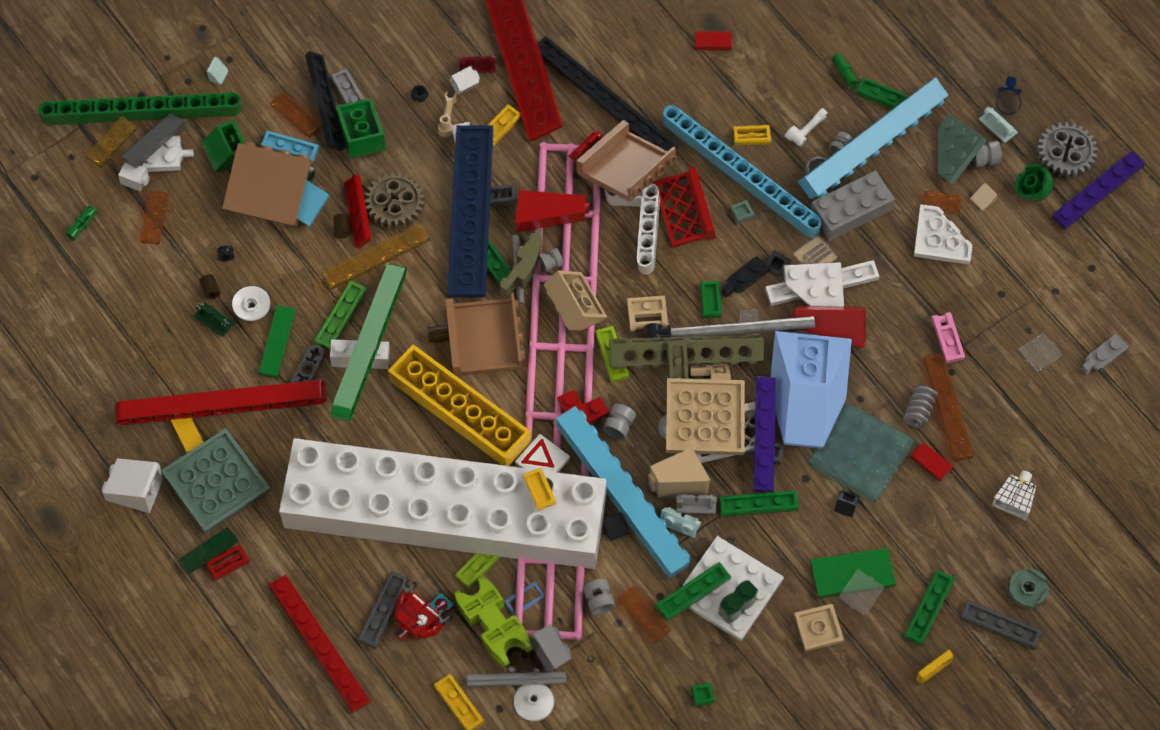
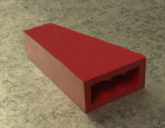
M519 190L515 231L522 232L584 221L585 214H589L590 203H586V195Z
M797 306L795 311H792V318L814 316L815 328L800 330L820 336L852 339L851 345L859 348H864L866 345V307Z

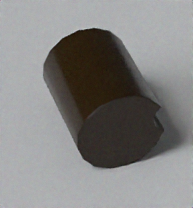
M347 214L334 215V236L336 238H347L350 235L349 216Z
M205 275L199 279L205 299H215L221 294L214 275Z
M448 325L428 327L429 343L449 341Z

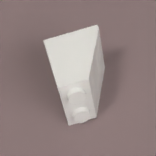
M117 458L115 464H112L110 467L108 481H105L102 487L105 500L150 513L163 481L159 463Z

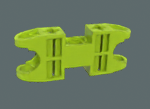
M480 576L477 578L478 585L480 586L478 593L466 595L464 592L461 593L460 590L453 592L461 614L470 627L479 622L486 631L481 635L483 645L490 655L501 666L505 667L509 664L506 656L509 648L519 647L522 650L525 649L526 652H530L533 650L532 644L525 628L515 615L507 620L500 612L505 607L502 596L490 581L484 576Z

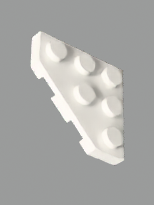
M920 204L914 257L970 265L972 244L969 240H966L960 234V230L955 224L945 217L940 207Z
M841 262L784 266L785 286L796 293L808 306H844Z

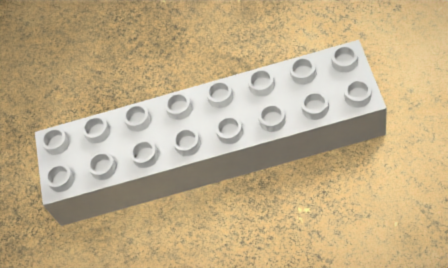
M294 438L279 512L284 528L481 553L484 555L491 554L492 556L498 555L515 559L523 558L596 569L607 496V479L543 471L557 504L538 511L523 479V474L534 469Z

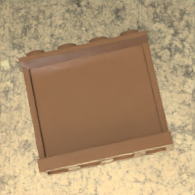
M623 120L577 160V174L631 202L646 187H649L656 178L661 176L666 169L674 165L676 162V147L673 146L668 152L629 132V123Z
M244 141V144L238 143L222 209L298 227L299 219L297 218L310 164H313V161L309 160V156L298 154V157L286 150L280 149L279 153L273 151V148L262 145V148H258L252 142Z
M511 293V298L455 304H453V298L445 299L454 375L522 369V362H525L524 350L520 351V345H523L522 333H518V328H521L520 316H516V311H519L518 299L514 300V293Z

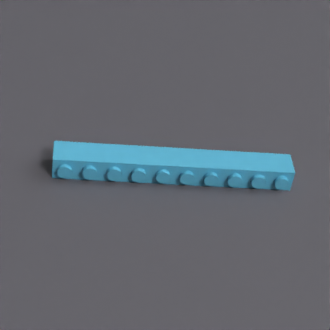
M937 78L927 82L801 178L798 183L810 199L816 196L818 199L828 193L827 188H834L841 183L840 178L843 176L847 178L853 174V168L856 166L860 168L866 164V158L869 156L873 158L879 154V148L882 146L886 148L892 144V138L895 136L899 138L905 134V128L908 126L912 128L919 123L918 119L921 116L925 118L932 113L930 109L933 107L938 108L944 104L943 99L948 96L947 92Z
M576 406L556 418L555 426L592 476L607 479V496L618 511L622 513L623 518L666 576L671 579L689 566L690 556L688 552L680 548L676 536L673 533L670 534L666 529L665 521L657 517L654 513L655 508L650 502L647 503L643 498L642 490L634 486L631 482L632 477L627 471L624 472L620 467L619 459L616 456H612L607 443L599 439L597 430L593 425L590 426L584 412L582 410L579 411Z

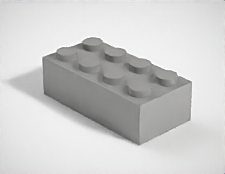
M874 171L812 201L810 210L821 218V230L827 239L831 241L892 211L895 198L878 173Z

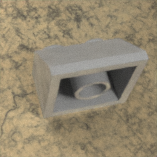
M551 624L529 637L533 649L547 672L572 659L569 647L561 642L559 638L561 637L560 632L555 626L552 627Z

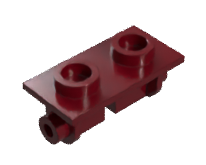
M492 54L490 56L459 57V70L462 71L471 66L477 73L496 72V57L492 56Z

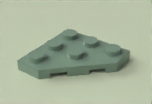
M951 114L946 117L938 128V174L953 185L987 140Z

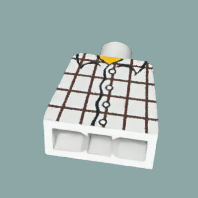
M1022 471L1019 477L1010 475L996 494L992 506L1026 521L1036 489V485L1030 483L1032 474Z

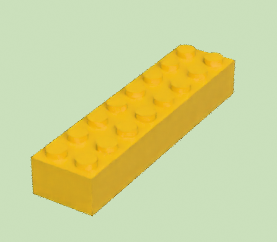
M412 345L388 370L389 381L499 464L509 466L532 442L530 430L415 345Z

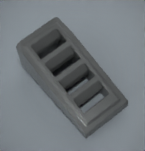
M516 184L492 186L490 206H517L518 186Z

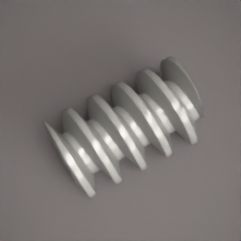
M917 385L913 390V395L910 398L911 401L908 403L906 414L903 417L904 422L914 428H921L922 424H927V417L931 415L929 411L933 409L931 404L935 403L934 398L938 396V393L927 386Z

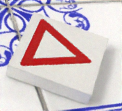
M539 434L515 461V464L520 468L535 470L541 467L542 471L558 473L570 460V456Z

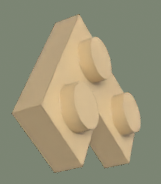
M701 363L700 366L689 365L690 375L697 379L710 376L714 380H731L728 363H720V365H710L709 363Z

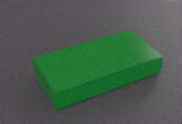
M719 281L700 282L703 318H722Z

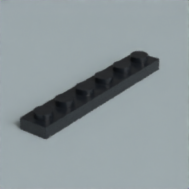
M309 51L305 54L326 145L327 148L342 151L346 147L324 55Z

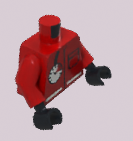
M410 578L403 581L404 589L400 593L395 609L396 623L400 627L393 634L401 642L408 635L416 641L420 638L425 639L436 636L445 626V621L453 620V615L445 617L448 609H443L438 613L417 593L413 591L411 594L410 591L417 587V582H413L412 587H409L408 581Z

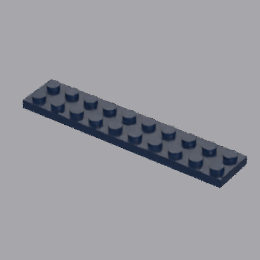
M456 125L448 297H486L493 125Z

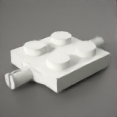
M173 136L143 162L142 166L147 167V172L181 170L183 157H194V150H182L180 136Z

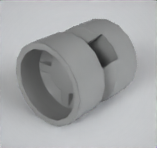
M998 141L987 142L986 145L981 147L972 159L974 168L985 167L987 163L990 166L1002 163V152Z
M619 403L614 404L602 430L612 438L624 440L628 434L629 426L636 417V413L628 406Z
M596 579L583 586L585 597L589 600L588 606L592 615L605 614L616 607L613 596L609 594L610 587L606 579Z

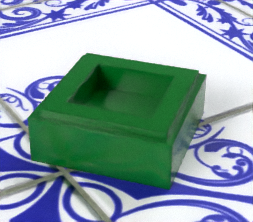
M711 683L691 686L695 707L715 704Z

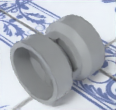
M838 132L835 141L829 146V150L834 154L853 140V138L846 132Z
M557 248L551 250L548 254L543 253L539 255L540 264L545 272L551 271L553 267L564 265L562 256Z

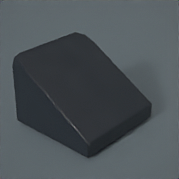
M774 250L766 265L769 267V270L782 276L784 266L790 265L792 259Z
M841 490L834 511L852 517L860 496Z
M617 513L603 519V526L610 541L629 534L622 513Z

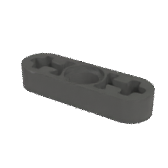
M312 345L307 349L291 383L301 382V378L304 379L303 381L314 380L324 360V350L321 346ZM316 352H319V356L316 355L313 360L314 363L311 362L313 359L312 353L315 354ZM305 367L313 369L312 373L308 375L303 374L302 370Z

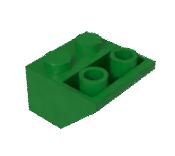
M235 120L218 125L202 141V145L215 173L231 168L238 143L244 144V139Z

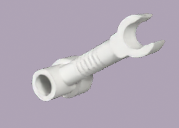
M822 108L804 128L799 130L796 126H792L785 134V137L801 147L807 140L805 136L827 117L826 114L828 112Z

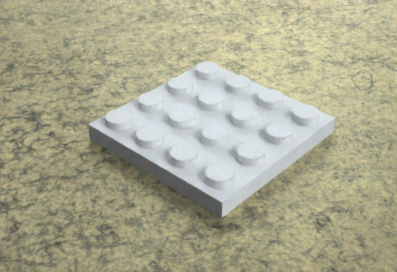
M717 536L683 586L718 562L730 574L731 579L688 609L739 641H742L782 583L784 577ZM749 580L758 589L755 603L749 609L742 611L736 621L727 623L718 614L722 599L728 594L734 593L736 587L741 582Z

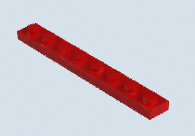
M285 574L270 583V589L351 711L355 713L370 703L369 698L288 576Z

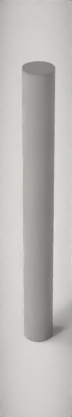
M519 235L512 236L514 265L516 264V252L520 247ZM517 285L516 297L519 305L525 304L524 289Z

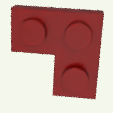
M574 389L557 397V401L564 413L576 406L579 411L582 410L589 425L609 415V411L601 397L583 404Z

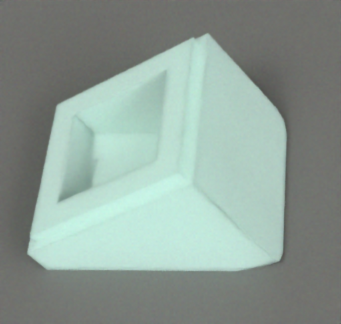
M217 57L213 58L207 70L209 81L222 84L228 73L226 66Z

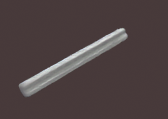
M566 672L467 675L468 687L566 683Z

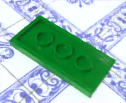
M888 548L810 560L818 598L896 586Z

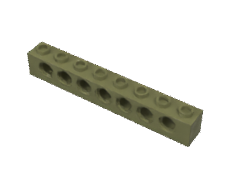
M761 334L609 339V363L615 369H624L625 366L643 368L644 365L663 367V365L668 364L667 356L662 355L663 351L667 349V341L686 340L687 348L691 349V352L687 355L688 364L691 366H700L701 363L720 365V362H728V364L735 365L743 361H747L749 364H756L758 361H764V338ZM728 347L727 353H720L721 348ZM741 347H748L745 353H739ZM703 348H710L709 353L705 355L701 354V350ZM646 350L653 351L651 356H643ZM627 351L634 352L629 358L624 356Z

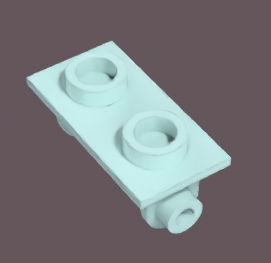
M987 107L984 110L985 114L979 118L1004 143L1018 133L994 108Z
M671 507L662 509L660 518L665 521L668 528L695 538L697 529L701 525V521H698V518L687 514L682 517V513H677V510Z

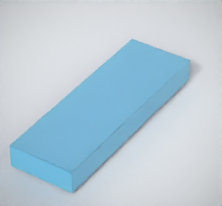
M266 131L260 145L261 148L262 145L272 147L273 151L279 153L280 149L290 151L291 155L298 157V154L307 155L313 163L319 150V145L270 131Z

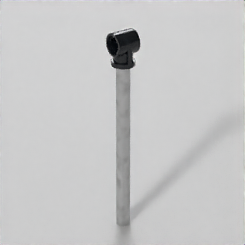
M814 316L682 328H671V325L662 327L658 323H649L643 329L644 338L735 335L815 328Z

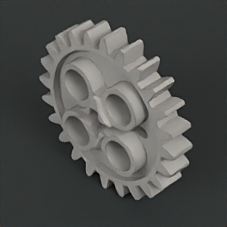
M1059 122L1057 128L1052 125L1051 129L1046 128L1045 133L1041 134L1037 144L1038 158L1042 159L1041 165L1047 164V170L1053 169L1052 174L1059 172V177H1061L1064 173L1066 178H1069V175L1072 174L1076 178L1077 172L1083 175L1084 170L1088 172L1090 166L1093 167L1097 158L1098 148H1095L1097 142L1092 141L1093 135L1087 136L1089 130L1082 131L1083 126L1077 129L1076 123L1071 127L1068 122H1066L1065 126H1062ZM1069 137H1072V142L1069 148L1066 163H1063L1062 161Z

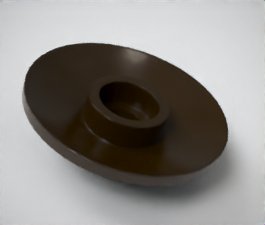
M511 647L506 652L509 660L507 668L511 673H537L544 666L534 649L526 652L525 649ZM526 653L529 656L528 658L524 659L521 657V655Z

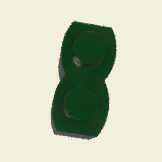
M749 580L741 582L736 587L734 593H730L722 599L718 614L727 623L736 621L742 611L749 609L755 603L758 589Z

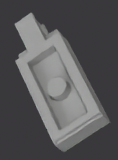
M1117 334L1113 335L1085 358L1087 362L1082 365L1081 371L1087 375L1094 369L1096 372L1103 370L1125 353L1129 346Z

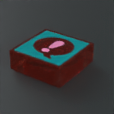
M442 592L428 603L438 613L443 609H448L445 616L455 608V604Z

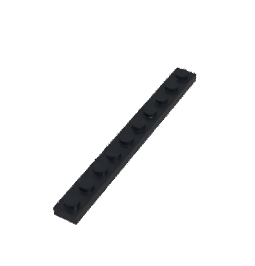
M547 36L538 42L541 56L547 63L618 122L623 120L628 122L630 132L667 152L673 146L676 147V151L679 149V145Z

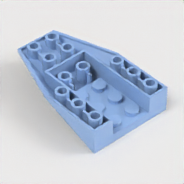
M775 331L771 377L776 378L775 414L784 445L823 449L846 401L852 339Z

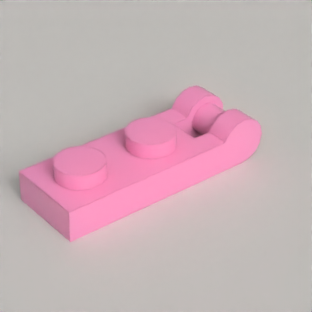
M951 312L944 313L942 316H931V322L935 328L945 363L964 360V351Z

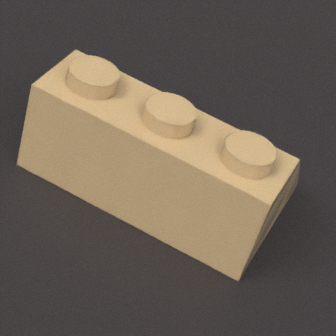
M557 271L543 284L548 296L552 299L556 310L560 313L565 326L569 330L581 331L607 318L582 272Z

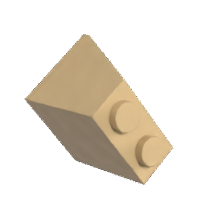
M692 447L650 466L649 482L647 484L652 493L655 492L657 498L677 497L681 493L683 495L695 496L708 495L710 478Z

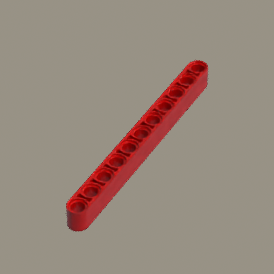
M312 380L126 400L115 403V420L118 425H132L318 405L327 402L325 381Z

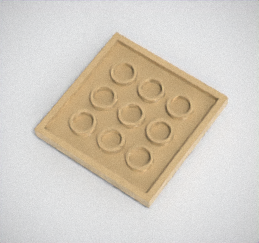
M667 378L666 453H680L692 447L696 454L744 455L745 380Z

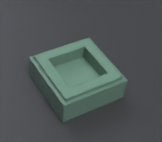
M747 200L730 206V211L737 224L755 217Z

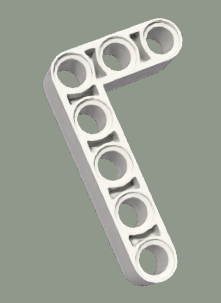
M651 184L631 202L617 195L612 196L610 195L612 192L605 189L606 200L610 205L641 207L637 265L638 270L642 274L652 273L655 268L660 206L658 187L655 184ZM649 194H655L653 197L647 196ZM649 210L654 211V212L651 213V214H647V213H646V212L649 211ZM647 227H651V228H652V229L649 230V231L644 230V229L647 228ZM646 244H650V245H651V246L648 247V248L643 247V246L646 245ZM644 261H649V262H650V263L647 264V265H643V264H642V262H644Z

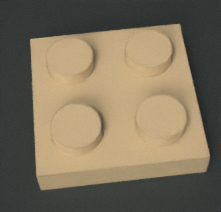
M833 604L794 613L805 652L844 642Z

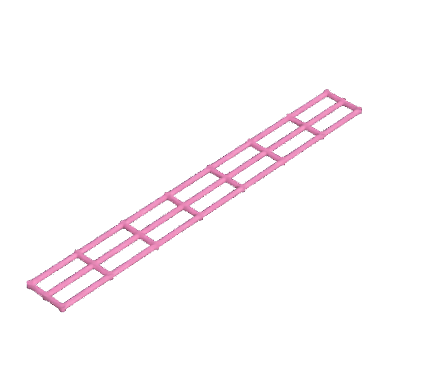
M540 143L537 191L545 192L547 151L567 152L565 194H573L574 161L568 156L579 145H574L573 143ZM594 183L592 210H589V214H585V217L592 218L590 276L584 277L596 297L601 187ZM571 223L564 224L562 259L564 265L561 271H569ZM539 261L533 274L525 427L531 431L532 441L533 420H554L553 444L561 449V432L555 426L556 418L564 414L557 401V397L563 395L565 351L586 352L584 404L592 401L595 324L587 328V344H566V326L559 313L558 343L537 342L540 282H546L553 276L540 275L541 264ZM537 350L557 351L555 413L533 412ZM581 461V476L588 477L589 470ZM518 558L515 616L522 624L525 563L547 564L544 628L550 624L552 625L555 563ZM577 566L574 632L559 631L561 634L560 639L580 641L582 638L585 568ZM526 630L528 637L539 631Z

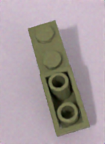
M540 228L528 236L524 246L518 248L516 264L512 267L510 275L504 277L500 282V295L506 299L517 285L524 289L536 270L541 253L542 230Z

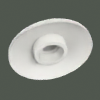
M256 286L244 287L233 297V311L243 320H259L270 309L269 295L265 290Z
M544 684L522 685L514 696L516 712L528 721H540L546 718L554 706L553 694ZM534 696L537 697L538 700L536 702H532L530 698Z

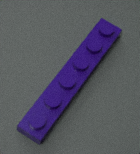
M1131 151L1056 211L1052 218L1066 230L1143 168L1145 163Z
M756 377L753 491L760 492L774 491L776 378Z

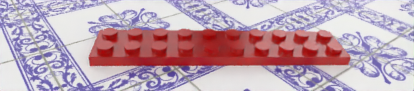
M485 0L528 139L533 142L563 128L564 125L524 0Z

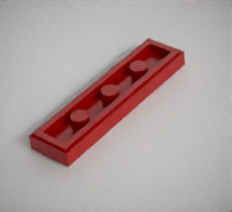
M354 174L344 182L354 245L355 248H362L371 241V234L361 177L358 174Z

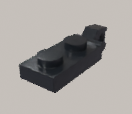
M758 256L754 257L729 276L726 280L727 284L722 287V293L726 298L734 291L742 293L767 274L769 267Z

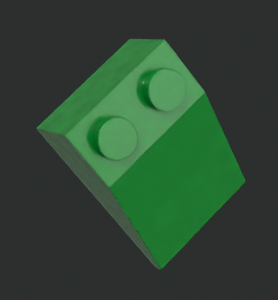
M371 98L336 106L350 159L386 151L384 132Z

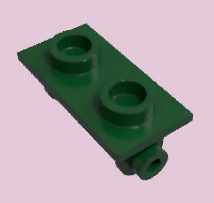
M199 303L196 307L198 311L193 316L222 337L235 324L207 303Z

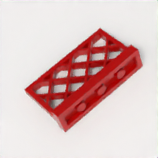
M696 166L688 168V172L654 181L658 189L659 186L664 184L671 186L667 194L659 189V196L672 248L709 238V240L716 238ZM688 179V184L685 188L677 185L679 180ZM674 188L682 191L678 199L670 195ZM685 194L693 196L690 204L681 201ZM667 199L676 202L672 209L664 206ZM679 204L687 207L683 215L675 212ZM690 209L698 213L694 220L686 217ZM672 215L680 218L677 225L669 223ZM683 220L692 223L688 231L680 228ZM696 225L702 228L703 233L694 235L691 231ZM677 231L685 234L683 239L674 241L673 236Z

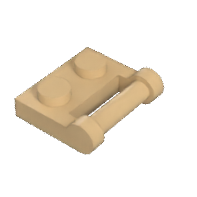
M665 296L627 298L630 332L643 329L649 323H658L662 327H667L668 318ZM661 316V320L635 322V318Z

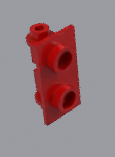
M600 131L592 132L568 157L577 163V160L601 140L602 133Z

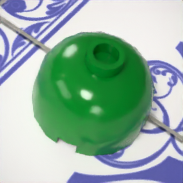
M1031 164L1024 167L1025 170L1022 174L1019 173L1015 180L1016 192L1029 202H1039L1047 198L1053 188V178L1050 172L1040 164Z

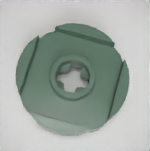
M1035 569L1019 570L1013 574L1009 582L1008 595L1017 605L1027 609H1034L1041 605L1049 592L1046 577ZM1030 584L1033 592H1026L1023 586H1029Z

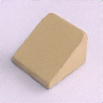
M984 183L970 200L983 212L996 202L998 195Z

